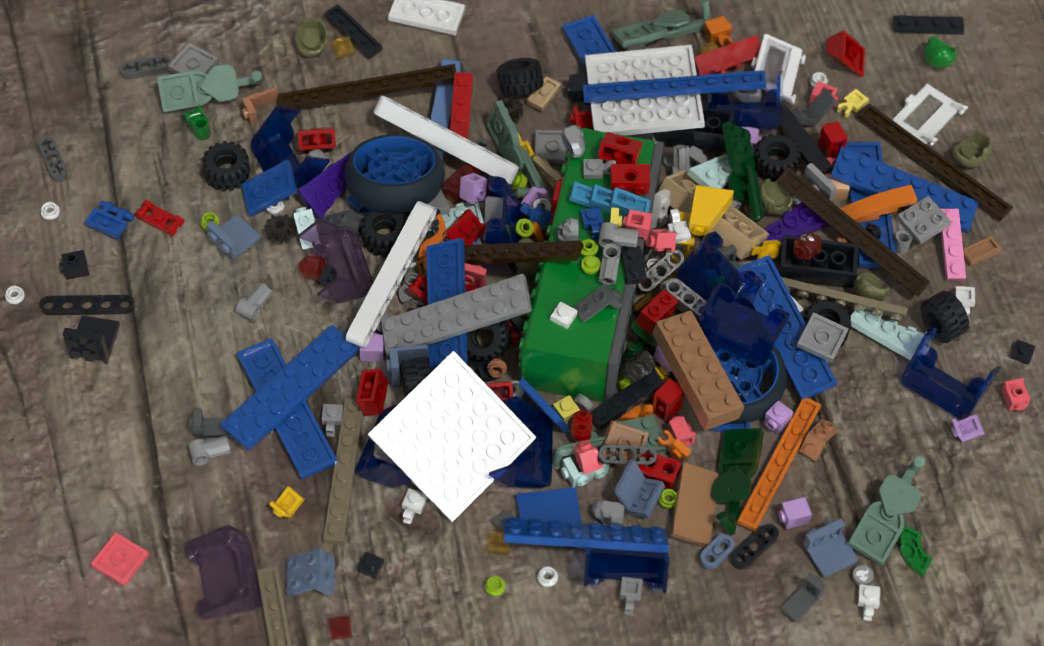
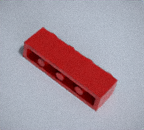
M755 35L695 56L696 74L709 75L715 72L722 74L728 72L727 68L733 66V69L744 66L743 62L748 61L751 64L753 58H756L759 53L761 44L758 36Z
M455 72L450 130L469 140L474 77L473 73Z

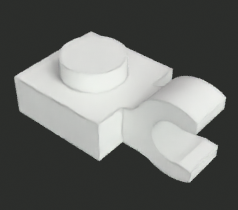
M678 209L670 210L671 215H669L671 224H668L667 230L677 233L676 243L690 241L691 234L687 222H680Z
M956 286L954 295L960 300L968 315L970 314V307L975 305V287Z
M408 489L402 503V509H405L403 514L404 523L411 525L415 513H422L428 498L423 492Z
M860 584L858 587V606L864 607L863 620L872 621L874 608L878 609L880 604V587Z

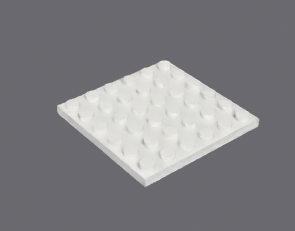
M692 45L585 55L588 84L697 76ZM700 94L591 102L594 130L619 135H634L705 127Z
M454 351L367 434L451 522L536 438Z

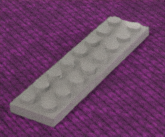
M520 274L381 320L386 355L390 358L389 348L415 346L416 344L430 345L532 312L526 276Z

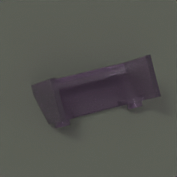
M319 218L298 234L299 238L312 243L313 251L317 256L325 258L327 264L337 270V278L317 292L319 297L332 302L343 303L366 296L373 284V280L359 239L353 232Z

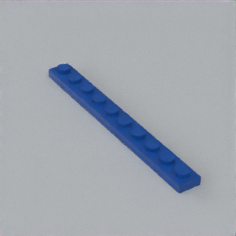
M759 70L583 85L584 103L766 88L765 71Z

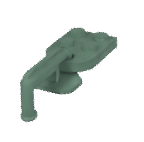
M700 0L699 5L702 7V19L691 21L690 17L683 10H671L661 13L655 20L612 29L611 35L623 48L627 49L629 45L649 44L651 41L660 38L671 39L704 30L705 21L711 20L709 0Z
M220 65L214 66L208 75L202 71H188L159 76L157 80L163 112L168 113L192 109L198 105L202 107L208 104L212 98L219 102L234 100L239 93L238 87L260 84L262 82V74L260 71H254L250 77L236 79L235 70L232 66Z
M502 100L495 101L485 124L501 156L520 167L517 173L521 172L523 168L531 188L534 186L539 189H545L528 152L520 146L516 126L508 114V109L504 106ZM518 187L516 189V198L525 197L531 188L520 189Z
M653 415L618 422L649 433L645 446L654 448L657 453L666 451V446L662 447L656 443L658 437L662 440L663 438ZM608 428L604 436L592 432L589 441L597 450L603 445ZM580 442L557 447L551 463L552 467L555 469L561 468L563 456L575 454L573 446Z
M916 456L902 478L895 475L885 478L879 488L881 501H877L867 508L847 543L848 546L881 566L885 563L904 528L903 514L913 512L921 499L919 490L912 486L910 482L917 469L925 465L926 462L923 456Z

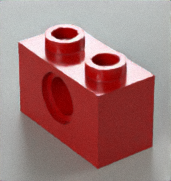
M839 121L827 123L821 128L817 146L826 158H837L841 147H846L848 137Z
M335 127L298 129L299 150L336 148Z
M607 132L601 141L598 158L606 161L613 160L616 161V164H637L640 159L643 142Z
M611 164L610 190L613 191L617 187L637 195L649 194V164Z
M380 368L362 370L356 404L364 416L383 414L389 381Z
M669 378L654 393L653 414L666 424L682 409L684 392L678 382H674Z

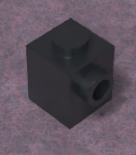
M587 73L569 75V85L566 86L567 95L571 96L572 102H584L583 85L588 84Z
M84 250L61 254L60 270L61 273H65L67 280L90 275Z

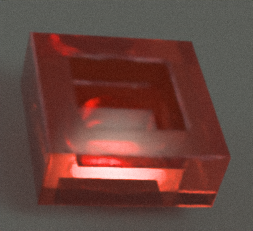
M349 615L329 618L332 641L352 638Z

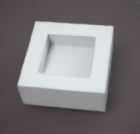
M560 302L550 316V320L568 329L577 316L578 310Z

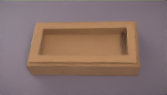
M991 235L963 248L964 260L971 267L1001 253L1002 248Z

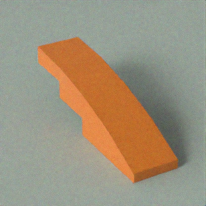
M912 185L866 197L840 209L857 223L877 220L883 214L897 212L899 207L916 204L917 197Z

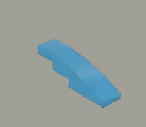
M578 182L573 183L568 200L590 208L600 207L601 211L610 213L611 208H619V214L626 216L629 215L630 210L648 213L651 203L649 199L617 187L612 191L596 184L591 188Z

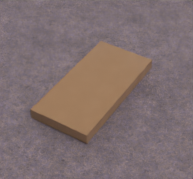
M685 462L681 464L670 536L704 547L710 544L716 501L712 498L711 493L714 481L720 477L719 473Z

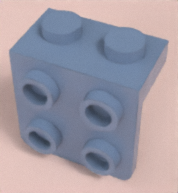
M235 215L220 227L213 221L207 224L208 238L233 260L260 240V235L238 215Z
M416 344L415 346L389 348L390 359L386 360L388 381H392V388L400 387L399 370H401L402 360L426 356L429 361L428 345Z
M630 460L615 486V493L629 515L649 518L665 485L662 481L645 478L636 461Z
M842 519L837 521L831 520L820 529L814 528L807 532L803 543L805 550L823 577L831 576L856 564L858 560L843 536L845 524Z
M317 548L289 557L286 561V594L293 596L313 589L320 591L326 596L334 594V556L321 548Z

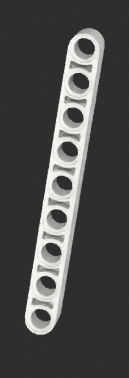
M380 96L373 111L379 117L505 183L512 184L520 168L518 165L385 96Z
M420 201L415 204L347 332V342L362 348L367 347L436 216V207Z

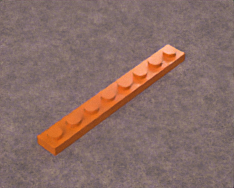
M809 398L801 400L743 509L737 524L756 532L822 404Z

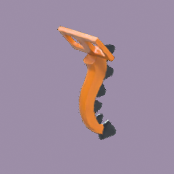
M439 209L436 212V220L433 221V224L438 227L431 228L433 234L431 232L426 233V239H423L415 254L420 259L416 262L419 275L427 278V246L441 243L445 237L443 233L446 231V226ZM421 263H423L425 269L424 275L421 270Z

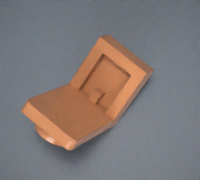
M267 89L242 98L244 118L248 119L251 125L258 123L255 108L277 102V89Z
M821 419L808 432L799 452L817 461L826 443L837 433L838 428L830 421Z

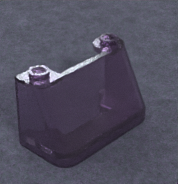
M227 524L187 542V556L190 561L199 565L204 599L199 600L196 606L199 617L212 619L251 611L261 607L262 600L252 545L245 533Z

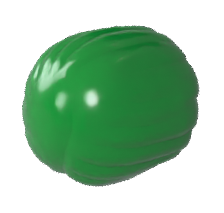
M931 36L924 47V58L934 68L949 67L957 57L955 48L943 43L935 36Z

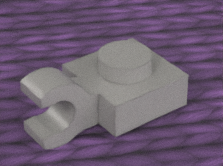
M584 159V179H603V174L610 175L611 164H616V161L611 160L603 164L602 159Z
M323 405L322 425H326L327 437H335L336 425L341 426L343 405Z
M622 577L620 599L626 600L624 615L633 616L634 601L641 600L643 579Z

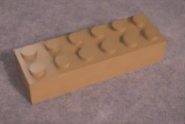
M692 311L657 321L652 334L704 431L739 419L744 405Z

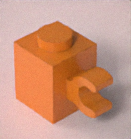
M725 16L705 21L703 33L710 45L718 43L719 48L724 47V43L732 44L733 41L730 37L732 26L730 22H727Z

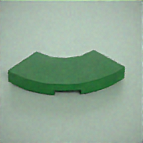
M904 525L899 536L901 555L906 564L915 573L924 577L933 558L927 555L921 546L920 539L922 533Z

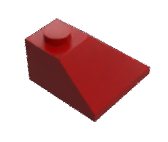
M845 30L828 37L826 46L828 55L858 76L863 77L865 48Z

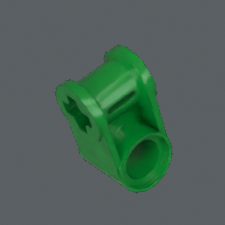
M200 105L188 112H182L186 124L197 139L206 140L210 137L209 121Z

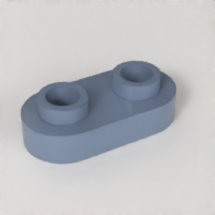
M726 534L717 536L702 551L700 556L701 565L706 569L717 568L733 552V538ZM725 545L727 548L722 549L720 546ZM711 558L713 562H708L707 559Z

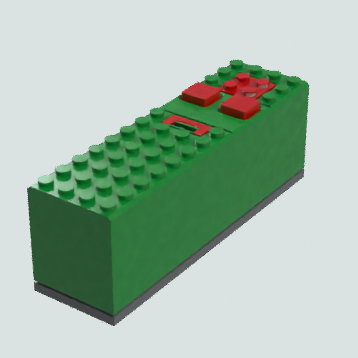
M580 128L586 142L582 157L573 158L566 150V162L562 166L561 182L557 181L553 197L552 222L547 228L546 236H549V240L544 242L558 241V226L568 218L578 219V240H581V242L586 239L592 240L590 229H584L580 215L582 209H589L590 207L568 200L574 182L591 188L596 184L610 190V175L603 174V179H584V159H599L601 141L607 132ZM621 135L643 142L640 159L637 164H649L650 189L649 194L638 196L651 200L648 213L652 214L654 197L659 186L664 142L657 141L655 144L653 140ZM601 211L603 223L610 222L611 213ZM619 214V216H622V225H623L624 216H626V215H621V214ZM638 237L637 246L641 247L642 256L644 257L645 240L643 237ZM594 239L593 241L598 244V252L595 257L602 263L604 247L599 245V239ZM581 254L578 261L539 262L540 270L536 274L535 289L533 288L531 296L532 312L527 313L528 320L525 321L523 329L524 337L520 340L518 379L524 378L538 391L564 396L570 395L571 397H576L580 393L591 401L603 403V400H605L606 402L615 395L638 284L627 285L620 254L616 284L610 287L616 288L622 295L620 299L624 305L618 310L608 305L586 322H583L577 313L569 328L566 329L551 321L550 316L560 302L574 308L576 304L601 287L603 284L599 282L600 270L593 275L586 274L581 268V262L585 258Z

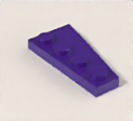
M351 152L297 190V193L307 207L312 209V213L318 221L323 218L327 210L334 204V201L347 186L344 172Z
M801 202L794 210L787 212L782 219L775 221L764 230L769 233L766 241L779 240L782 242L783 235L803 237L801 235L804 233L808 235L830 225Z

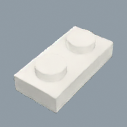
M663 189L655 194L652 209V229H658L667 222V210L671 202V191Z

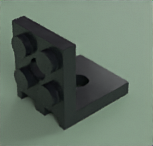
M82 315L77 330L64 328L63 337L70 358L83 357L85 361L102 360L104 364H108L120 327L119 321Z

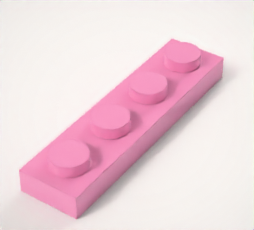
M941 209L951 221V225L941 231L946 281H965L966 271L959 209Z

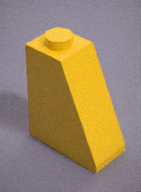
M696 185L689 223L690 234L708 236L731 206L734 190Z

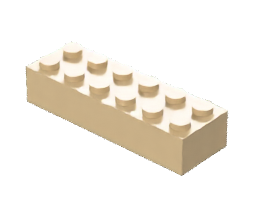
M685 170L665 177L658 192L663 189L671 191L670 206L681 212H691L696 185L699 184L687 175L688 172ZM731 205L708 236L714 238L722 247H728L733 244L737 248L736 258L742 260L751 256L753 247L763 246V242L766 241L769 233Z

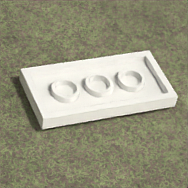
M394 0L388 20L456 35L465 12V5L446 0Z

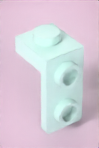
M306 207L295 209L296 213H293L292 217L296 223L302 249L319 246L320 241L312 209L307 210Z
M571 457L563 459L561 473L564 479L569 480L572 487H581L595 478L601 479L606 476L609 471V463L603 462V468L585 475L583 472H578Z

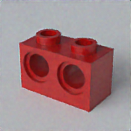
M664 289L640 311L636 324L649 335H652L656 322L671 317L676 310L679 300Z
M646 450L645 453H642L641 457H645L647 461L649 457H652V453ZM657 453L656 460L651 463L653 467L638 464L645 478L662 481L665 485L664 489L673 490L680 472L681 462L675 458H667ZM668 470V471H671L672 473L667 474V473H665L664 471Z

